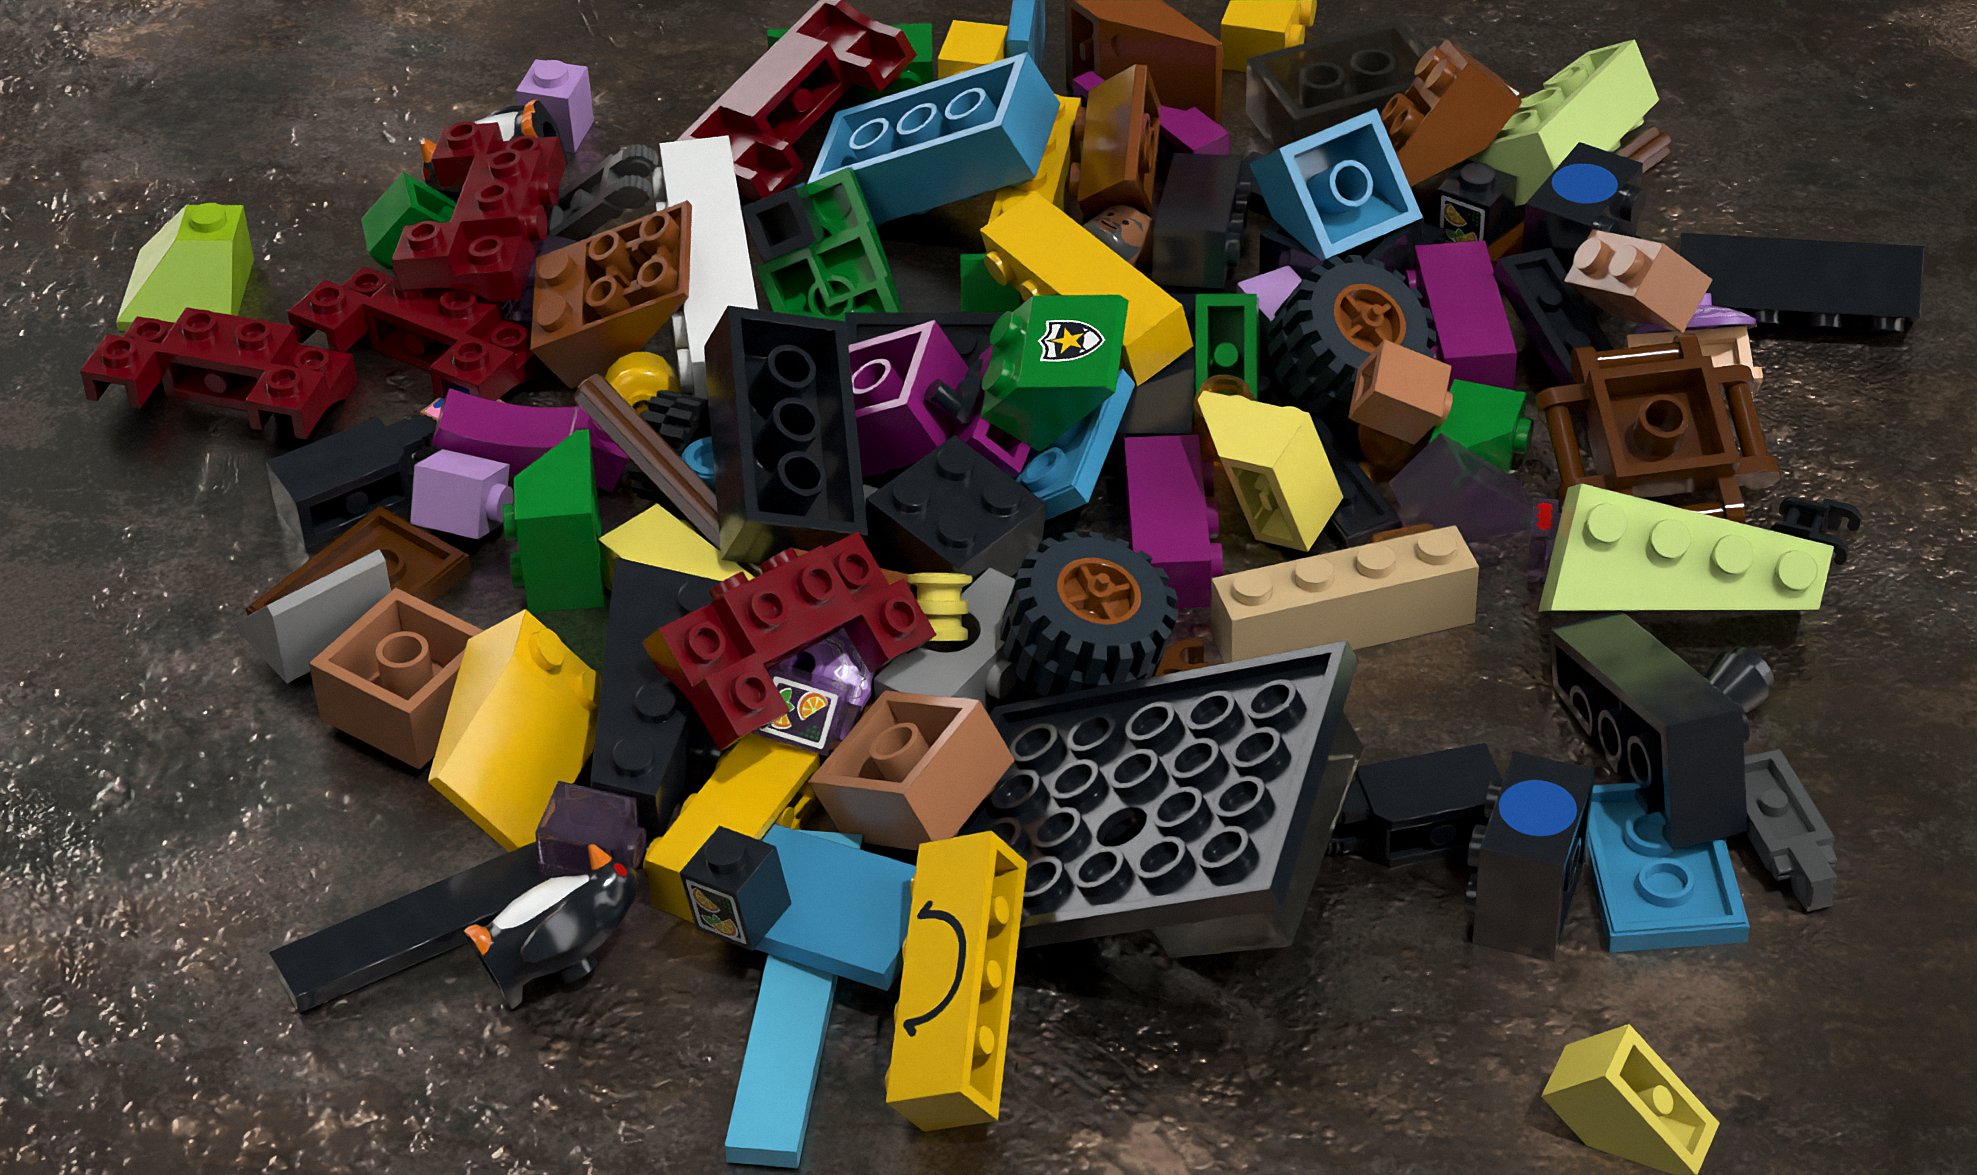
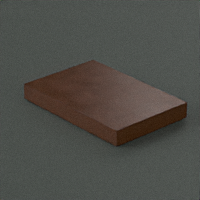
M379 506L246 608L247 616L380 549L386 560L391 591L396 587L431 604L471 572L470 558L468 554Z

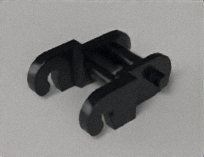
M1788 497L1779 506V513L1784 519L1783 522L1774 523L1770 531L1834 546L1833 551L1836 553L1834 562L1838 565H1843L1849 555V548L1846 543L1838 538L1819 534L1818 531H1824L1826 528L1837 531L1843 517L1849 519L1847 528L1850 531H1857L1862 522V514L1853 505L1826 498L1822 504L1802 498Z

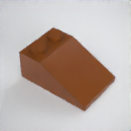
M1135 64L1092 87L1088 91L1087 107L1077 108L1075 140L1083 141L1081 163H1072L1069 193L1070 197H1078L1077 202L1082 213L1085 215H1099L1111 206L1123 204L1133 207L1151 218L1162 107L1147 65Z

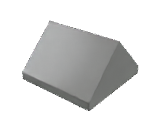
M380 549L259 609L235 624L241 635L286 683H289L310 672L309 663L391 592L386 560Z

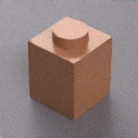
M1384 339L1358 367L1348 419L1415 445L1433 426L1440 427L1449 414L1453 401V394L1447 391L1451 366Z

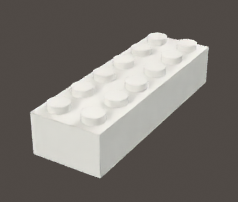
M729 135L659 143L662 167H657L654 172H651L657 211L686 200L692 204L689 298L670 317V320H672L675 356H678L677 368L681 383V394L692 393L693 397L707 400L704 345L728 305L758 309Z

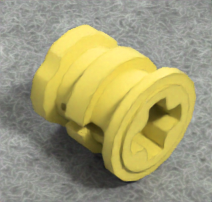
M914 573L907 575V582L917 587L916 600L937 634L929 641L968 640V629L962 627V614H968L969 600H962V587L972 583V576L959 573Z

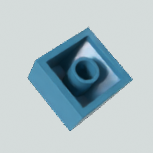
M1377 108L1279 148L1250 163L1272 218L1320 261L1423 218Z

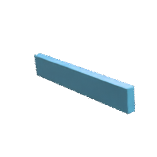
M797 830L864 850L862 834ZM768 953L725 1142L726 1162L788 1168L799 1167L838 975Z

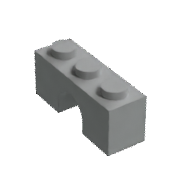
M989 567L962 593V600H969L968 614H962V627L968 629V640L953 641L954 651L956 652H937L921 646L909 654L905 652L897 656L874 678L875 701L884 691L980 700L987 711L998 699L1007 697L1014 688L1016 681L1020 678L1015 673L1018 663L1007 661L1003 652L1006 642L1000 640L1003 615L1015 579Z

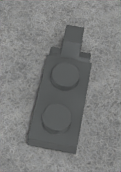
M1781 749L1744 756L1748 831L1745 833L1768 871L1772 872V876L1777 881L1790 878L1793 893L1806 911L1833 906V883L1837 882V876L1833 871V868H1836L1835 862H1837L1833 851L1835 838Z

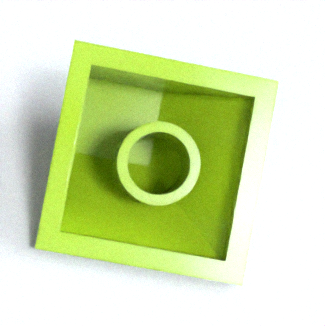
M217 203L186 205L139 250L116 321L118 331H126L136 316L175 323L186 307L238 316L254 262L244 206L220 205Z

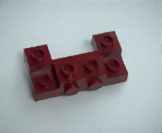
M819 0L676 141L729 135L738 193L740 196L758 201L787 189L789 183L805 168L791 145L853 84L881 92L900 77L902 70L917 54L902 29L869 18L845 0Z
M463 121L452 126L443 127L431 158L440 188L463 186L450 222L422 221L404 227L391 260L401 290L451 288L479 295L492 302L519 300L541 240L546 239L547 220L551 208L557 206L559 200V185L566 167L559 137L536 138L527 135L510 141H503L498 122L476 124L472 121Z
M362 266L342 285L325 279L322 280L287 311L289 323L295 326L299 343H304L312 334L319 330L326 333L329 350L346 352L368 332L372 350L430 372L433 393L441 398L446 397L449 388L454 389L457 385L468 388L472 396L496 401L520 383L539 381L550 370L530 350L532 330L505 320L503 318L501 301L492 302L479 295L451 288L401 290L396 275L392 277L366 266Z
M189 307L185 308L175 323L136 316L123 336L106 334L80 370L87 400L98 402L108 386L113 383L126 387L131 407L142 408L162 379L166 397L247 411L250 427L253 429L262 430L269 418L275 416L276 413L291 415L295 437L302 439L308 438L320 417L333 403L347 399L358 382L353 354L299 345L295 326Z
M857 531L825 548L821 545L800 556H797L793 547L786 549L761 564L758 568L762 574L749 581L744 572H739L725 579L708 591L713 599L710 604L660 627L641 643L658 672L672 681L692 703L719 750L722 751L748 733L760 727L764 729L772 725L790 711L768 674L767 669L829 639L844 628L868 671L872 673L895 657L905 652L909 654L917 650L937 634L904 578L889 585Z

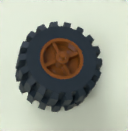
M1348 255L1344 261L1335 256L1327 259L1321 266L1317 264L1310 270L1274 314L1275 319L1270 323L1268 336L1273 338L1272 342L1268 345L1269 357L1279 362L1274 371L1280 381L1287 380L1292 387L1288 392L1296 400L1302 397L1309 402L1308 409L1320 415L1324 410L1329 412L1331 420L1344 422L1349 416L1358 367L1384 339L1433 358L1434 353L1430 349L1436 344V331L1428 328L1433 321L1429 308H1422L1419 301L1423 296L1416 287L1409 289L1403 282L1406 278L1397 270L1393 273L1386 271L1384 263L1373 258L1366 264L1361 255Z
M1076 532L1063 533L1059 542L1048 538L1039 543L1037 552L1030 550L1024 558L1021 568L1018 570L1000 628V640L1006 642L1003 649L1004 655L1008 662L1018 663L1015 673L1023 682L1032 680L1037 684L1035 691L1045 697H1049L1050 694H1067L1155 677L1176 624L1178 611L1174 608L1178 599L1175 589L1167 587L1169 577L1163 568H1153L1150 565L1153 558L1146 552L1140 550L1136 553L1128 548L1129 542L1117 537L1115 542L1103 539V533L1089 532L1087 537L1080 538Z

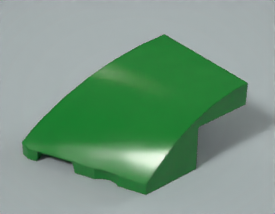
M847 167L805 185L826 237L755 267L773 312L845 321V312H903L881 241L853 168Z

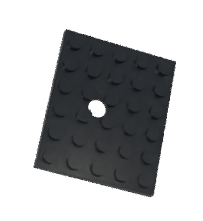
M1348 641L995 706L990 718L1015 761L996 783L994 791L982 800L962 825L956 837L992 831L1027 861L1018 949L1282 909L1358 663V659ZM1141 816L1147 818L1144 828L1132 840L1115 847L1103 846V841L1113 840L1128 829L1131 817Z

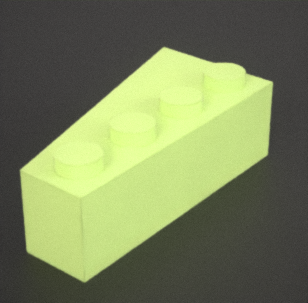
M1635 39L1586 52L1543 83L1544 90L1522 98L1521 105L1489 147L1467 159L1487 164L1494 169L1517 176L1515 206H1519L1528 202L1579 142L1608 152L1618 149L1621 146L1620 139L1627 132L1644 123L1643 116L1659 101ZM1463 161L1449 167L1448 170L1450 174H1452Z
M1578 484L1568 487L1538 612H1778L1819 610L1834 546L1586 484Z

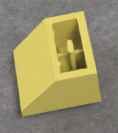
M1203 391L1197 400L1220 460L1255 540L1308 552L1343 499L1342 492L1310 414L1292 406L1280 407L1251 401L1239 395L1227 396Z

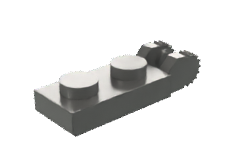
M631 144L630 147L627 146L626 149L621 150L617 154H611L559 191L558 204L551 208L548 217L547 236L543 240L544 246L555 251L577 243L580 240L587 239L599 227L611 219L620 217L625 209H639L645 205V202L648 203L651 200L653 185L645 178L657 169L659 154H656V150H652L651 147H646L645 145Z

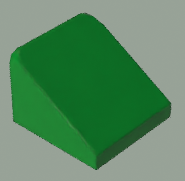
M960 254L962 312H1014L1021 306L1020 292L1009 283L1002 286L987 270L983 257L987 254Z

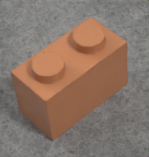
M1593 229L1588 239L1576 251L1574 264L1564 282L1613 317L1643 324H1656L1669 330L1684 333L1712 279L1664 243Z

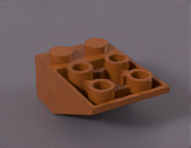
M1064 0L1066 84L1073 89L1074 78L1090 71L1103 80H1107L1135 64L1147 65L1162 106L1184 111L1196 107L1215 123L1222 126V63L1224 60L1222 42L1162 0Z
M1447 38L1439 48L1434 46L1423 55L1415 68L1414 74L1417 78L1404 95L1401 93L1394 95L1380 115L1410 187L1487 149L1522 103L1519 97L1498 75Z
M686 200L536 258L530 350L570 389L579 386L585 379L594 374L606 376L609 368L620 357L638 352L689 298L692 204Z

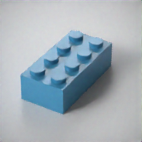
M1028 52L845 109L835 113L807 184L847 167H852L876 228L887 221L911 214L922 215L934 207L957 200L969 201L984 192L1004 186H1019L1036 177L1061 103Z

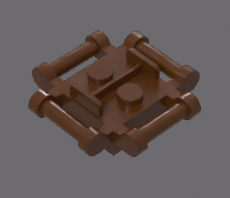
M1695 334L1675 336L1672 343L1596 352L1593 346L1573 348L1571 367L1576 384L1548 388L1537 394L1534 399L1539 419L1547 423L1562 484L1558 487L1557 491L1562 509L1568 487L1578 484H1586L1638 498L1713 489L1715 502L1676 507L1745 524V508L1739 486H1745L1752 490L1763 489L1774 485L1781 478L1776 458L1768 455L1751 392L1755 389V382L1751 368L1743 364L1714 367L1711 355H1702L1700 344ZM1723 399H1727L1743 457L1738 456ZM1586 412L1590 426L1588 440L1597 471L1596 476L1586 477L1570 417L1572 413Z

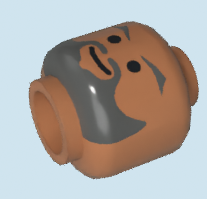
M1115 205L1109 207L1082 226L1141 273H1147L1152 269L1153 230L1155 223L1146 214L1127 205Z

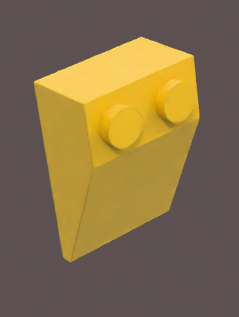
M527 609L468 639L428 782L508 852L539 840L566 796L565 787L573 785L594 750L602 676L587 666L562 643L556 633L547 629Z

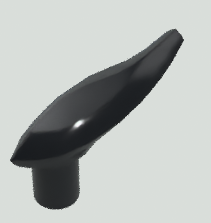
M983 359L976 360L970 366L964 380L958 384L955 390L940 379H936L927 388L924 399L946 414L954 424L964 425L970 423L979 406L980 374Z

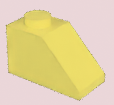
M1630 1024L1565 1045L1541 1096L1586 1146L1672 1175L1698 1174L1720 1124Z

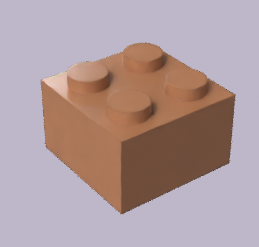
M395 587L309 663L320 719L420 770L435 756L467 641L484 630Z
M884 691L808 782L840 833L862 834L863 842L868 844L918 851L919 844L956 837L959 829L982 800L994 791L996 783L1015 759L980 700Z

